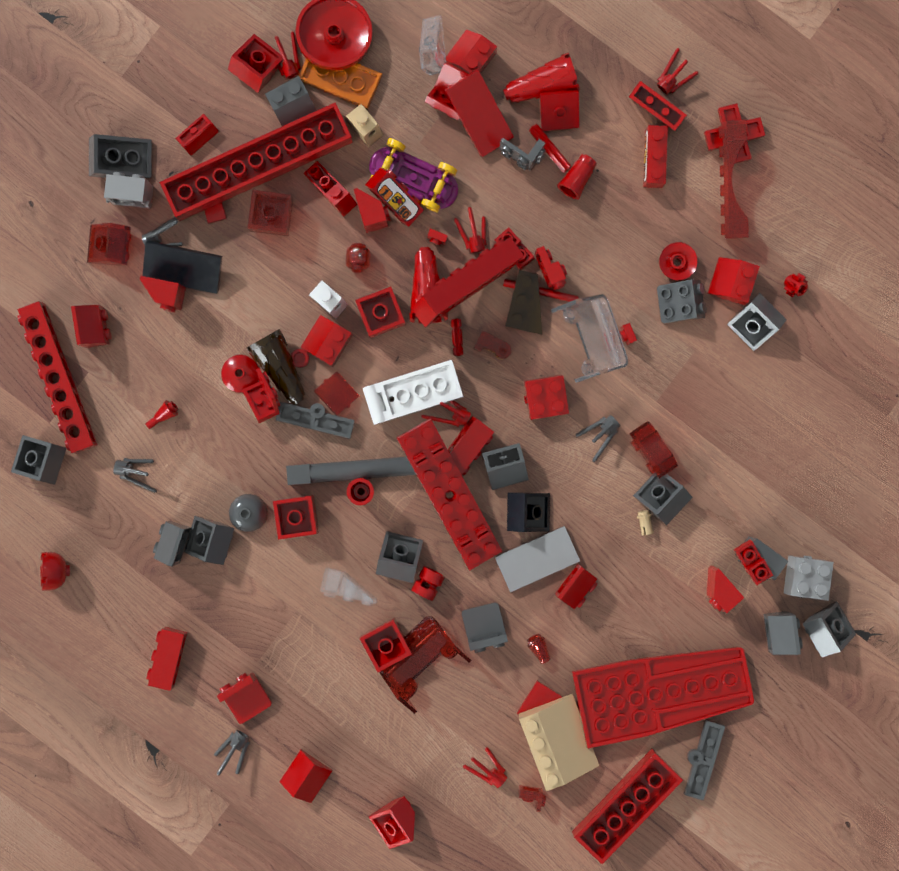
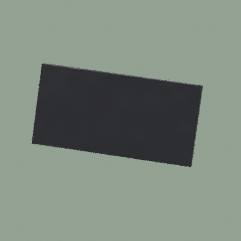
M146 241L142 276L175 282L186 288L217 294L219 292L223 256Z

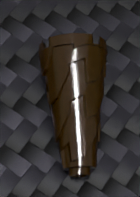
M278 329L246 347L253 360L256 363L258 362L263 371L267 373L279 392L283 393L289 403L293 402L295 405L304 400L303 395H305V392L300 383L301 379L294 367L293 359L288 351V344L283 333Z

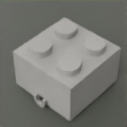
M113 172V175L106 174L104 198L106 203L111 202L113 205L151 209L154 186L143 175L132 174V177H127L124 173Z
M788 555L789 562L787 563L783 593L799 598L829 601L834 562L812 559L811 556L805 555L804 557Z

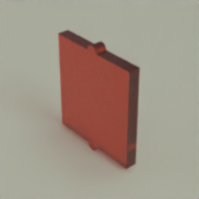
M338 372L334 373L330 378L324 379L323 384L314 390L317 396L336 416L345 408H349L350 404L359 397V394Z

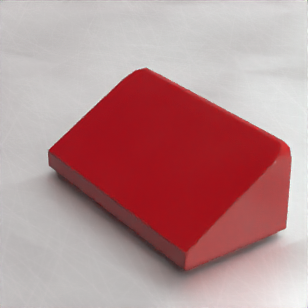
M202 114L175 139L192 156L213 138L219 130L205 114Z

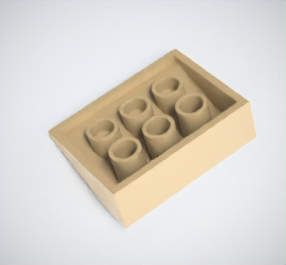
M573 694L519 713L521 726L546 791L563 786L599 766L593 748L588 749L586 747L581 716Z

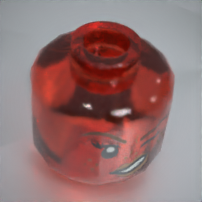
M352 244L346 250L345 265L354 273H362L363 270L368 269L370 266V250L364 244Z

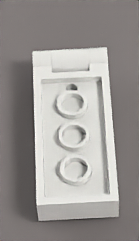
M453 360L363 388L374 425L440 405V402L447 403L464 397ZM391 397L395 399L393 402L390 401Z

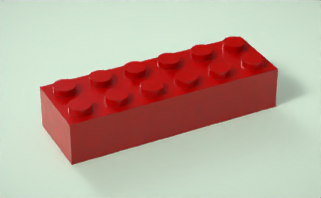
M511 237L505 241L503 239L499 240L493 245V248L490 250L487 248L479 254L478 258H472L465 263L462 269H455L447 279L445 277L440 279L435 284L436 286L432 289L429 287L420 294L421 296L415 300L416 304L411 309L425 328L507 273L524 257Z
M651 748L572 831L574 838L603 864L675 790L683 779Z

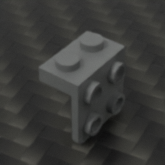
M504 138L500 141L499 149L501 154L507 159L512 158L517 161L516 164L524 170L529 169L531 171L536 163L539 165L546 152L544 149L545 142L540 139L529 154H526Z
M691 279L657 287L662 323L706 318L707 307L705 302H703L704 286L701 280Z
M494 602L462 611L470 651L474 650L475 653L485 651L486 647L493 646V648L505 646L504 643L508 642L498 603Z

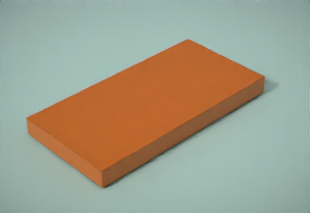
M307 59L299 74L303 83L359 106L362 104L366 110H368L383 76L382 73L358 63L343 70H326L315 66Z

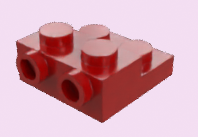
M544 246L537 248L534 255L548 289L554 288V290L565 287V284H567L565 266L563 264L560 265L559 261L551 264L553 258L549 249L546 250Z

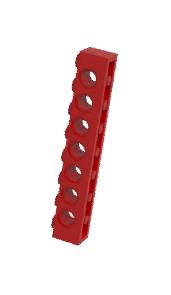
M38 301L17 309L19 313L17 315L18 321L21 326H24L26 331L24 337L32 347V358L35 362L37 361L39 366L38 374L42 380L44 379L46 385L44 387L45 393L51 398L53 403L51 409L59 419L58 427L60 432L65 435L66 440L64 442L67 450L71 451V453H79L98 446L45 303ZM38 320L39 327L34 330L33 322ZM45 338L46 344L41 348L39 341ZM51 355L53 362L48 366L46 358ZM58 373L60 379L57 383H54L53 376ZM62 391L66 393L64 401H61L59 398ZM69 409L73 411L71 419L66 417V412ZM75 427H78L80 430V434L78 437H74L73 435V429Z

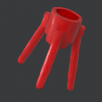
M291 32L294 62L292 59H287L279 37L275 36L277 46L284 60L282 66L280 65L278 68L281 76H285V79L298 76L301 67L298 60L295 33Z
M679 48L675 50L662 75L657 79L658 88L667 95L670 92L673 94L679 87L698 75V71H695L678 84H675L677 82L675 77L688 63V60H684L672 75L668 74L666 76L679 52Z
M469 207L468 212L473 237L469 238L470 241H468L458 219L454 218V221L465 242L466 250L470 249V253L484 251L487 245L486 218L482 217V235H477L472 208Z
M453 400L450 403L457 407L456 409L443 402H440V405L453 412L452 418L454 421L428 415H421V417L459 427L460 424L463 426L467 424L471 412Z
M486 747L485 751L497 769H487L474 757L471 758V761L487 773V777L467 765H463V768L485 780L491 786L494 785L496 788H499L507 779V776L504 774L505 769L499 764L489 748Z

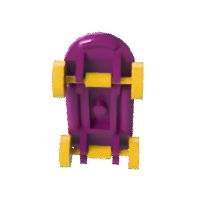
M389 138L386 143L389 147L379 149L371 157L369 163L371 177L379 168L386 171L388 169L397 176L395 180L398 183L402 182L409 189V195L417 197L423 207L438 213L439 209L449 207L457 199L458 185L453 176L456 175L458 170L447 163L440 162L438 167L405 153L406 146L392 138Z

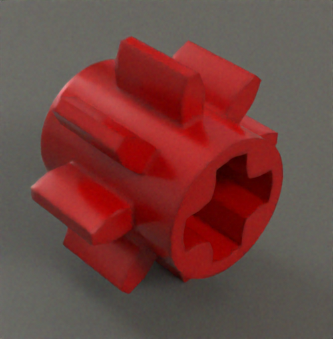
M800 273L789 275L784 281L786 294L792 298L795 295L799 297L805 294L808 289L806 277Z

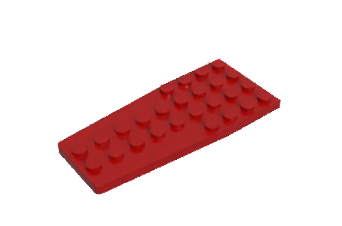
M741 647L630 659L572 671L586 747L588 749L646 737L747 707L754 703L745 652Z

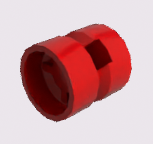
M423 566L419 574L420 580L415 581L411 590L433 601L438 592L436 588L441 587L445 576L427 566ZM426 582L431 584L429 588L425 586Z

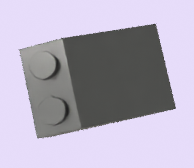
M93 134L89 138V176L106 178V174L113 175V172L124 173L127 177H132V174L143 175L144 178H151L152 140Z

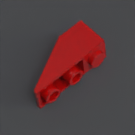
M318 161L303 173L343 217L358 205L351 194Z

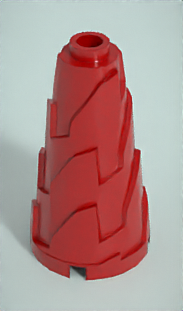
M568 52L545 63L544 66L528 72L527 75L510 81L503 91L506 100L517 103L540 98V93L580 90V87L577 83V76Z
M430 247L419 248L415 255L411 308L416 304L415 300L421 296L420 294L429 287L432 289L440 280L436 255H434V251ZM411 309V313H409L410 322L415 323V318L418 319V317ZM448 313L442 316L445 321L448 319ZM440 317L433 323L442 322V317Z

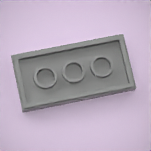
M565 526L495 557L510 593L580 562Z

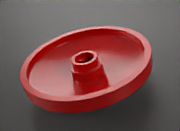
M312 0L302 9L298 16L295 30L297 44L304 57L315 66L326 70L347 69L357 64L367 54L372 42V23L366 10L355 0Z

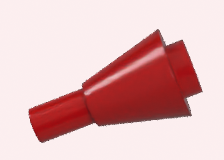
M165 400L154 417L145 423L147 428L151 429L156 424L177 416V405L173 401Z

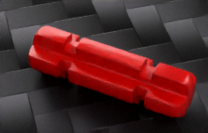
M458 318L451 320L454 356L463 355L462 329H460L462 325L461 319Z

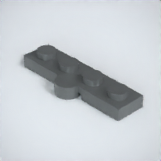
M280 402L281 406L278 408L280 414L276 416V421L351 439L355 420L325 413V407L319 403L313 404L308 409Z
M705 720L697 749H691L687 754V759L692 764L684 791L686 796L704 801L724 733V725Z

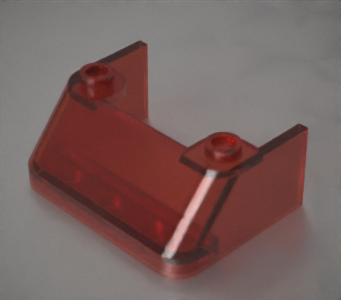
M432 616L424 618L405 636L412 654L379 672L397 700L414 714L417 710L409 700L418 688L414 679L441 654L447 659H452L459 654L468 663L472 661L458 642Z

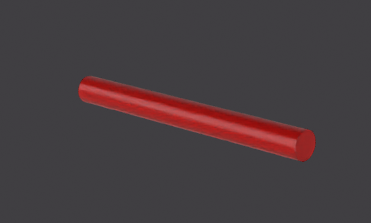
M504 279L503 286L514 289L516 281ZM539 287V295L576 304L578 302L579 296Z

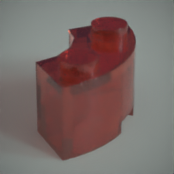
M649 421L629 433L633 440L630 442L636 452L640 451L647 462L645 466L651 474L655 473L660 479L678 467L673 454Z

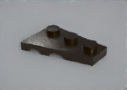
M522 270L518 271L505 326L543 335L538 274Z

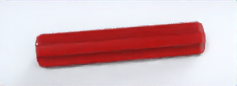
M533 125L529 129L531 135L536 141L540 139L545 142L544 149L563 173L571 168L570 163L539 125Z

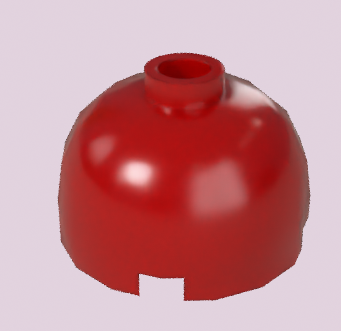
M41 552V590L50 591L58 589L65 583L66 576H70V565H66L65 559L58 553Z

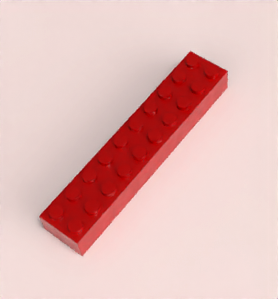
M335 102L159 183L174 216L179 221H182L353 143Z

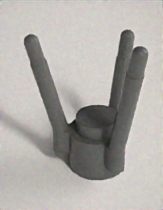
M174 217L156 229L142 235L144 245L146 241L162 242L160 233L176 225L178 219ZM179 242V243H170V244H167V245H172V246H177V247H178V246H182L183 243H182V242Z
M611 415L607 418L602 417L598 422L576 434V437H579L601 425L602 431L592 440L593 443L604 434H609L592 459L593 462L598 459L620 427L618 421Z
M124 458L123 461L116 460L113 473L120 475V479L130 481L151 492H157L156 489L129 477L132 473L148 476L147 472L133 469V465L130 463H153V459Z
M236 730L235 733L232 732L229 738L214 753V756H217L231 742L230 746L232 748L220 766L217 775L222 773L235 750L240 751L242 748L235 771L236 774H239L246 750L250 744L248 742V735L239 730Z

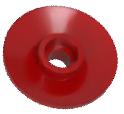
M682 242L671 243L660 254V269L669 279L676 281L687 279L697 268V255L688 244ZM675 259H678L680 261L679 266H676L674 264Z
M246 355L232 356L222 367V381L231 391L243 393L242 389L258 382L256 369L259 367L252 358ZM237 370H242L243 374L241 377H237Z

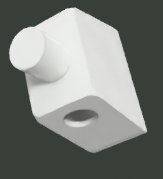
M320 281L309 294L314 301L335 319L348 306L345 300L323 281Z

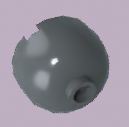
M243 494L235 498L231 503L229 519L238 530L253 532L261 528L266 522L267 506L259 496Z

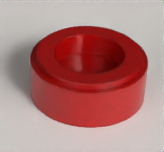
M295 349L291 353L295 367L303 368L308 365L310 356L307 351Z

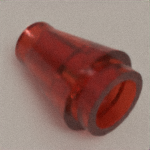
M535 634L527 640L528 648L541 664L551 659L545 638L541 634Z

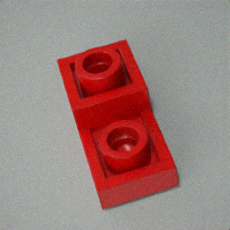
M508 227L494 240L498 242L501 239L505 241L510 237L524 255L515 265L519 270H522L535 257Z
M748 540L733 549L756 586L773 576L765 559L761 557L752 540Z

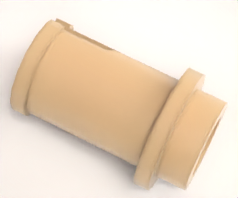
M649 510L638 512L637 519L640 522L641 535L654 533L650 518L652 514Z

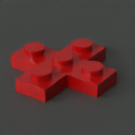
M737 103L718 108L722 127L704 132L708 151L727 147L732 165L751 160L752 157L747 141L765 136L761 117L742 121Z

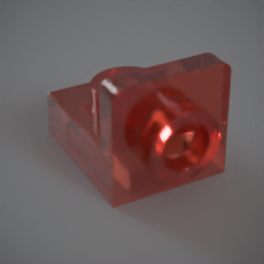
M519 785V798L526 802L536 800V812H540L541 807L545 806L546 795H543L542 788Z

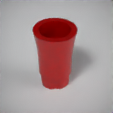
M582 154L565 177L557 184L558 189L568 197L579 200L597 165L596 161L592 157Z
M364 478L354 479L347 487V497L355 505H366L374 496L372 484ZM359 488H363L365 490L364 495L358 494Z

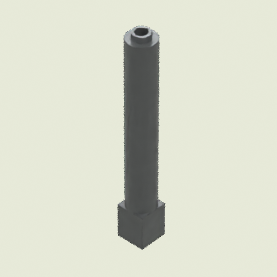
M407 456L286 466L288 485L345 481L357 478L371 479L416 475Z

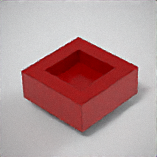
M430 228L427 238L430 239V243L440 246L441 244L446 245L448 235Z
M630 323L620 327L622 331H619L623 342L626 341L627 345L637 341Z

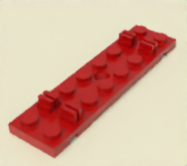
M428 419L396 438L406 454L408 461L468 570H472L501 553L502 549L433 421ZM451 491L453 493V496L451 498H447V492Z

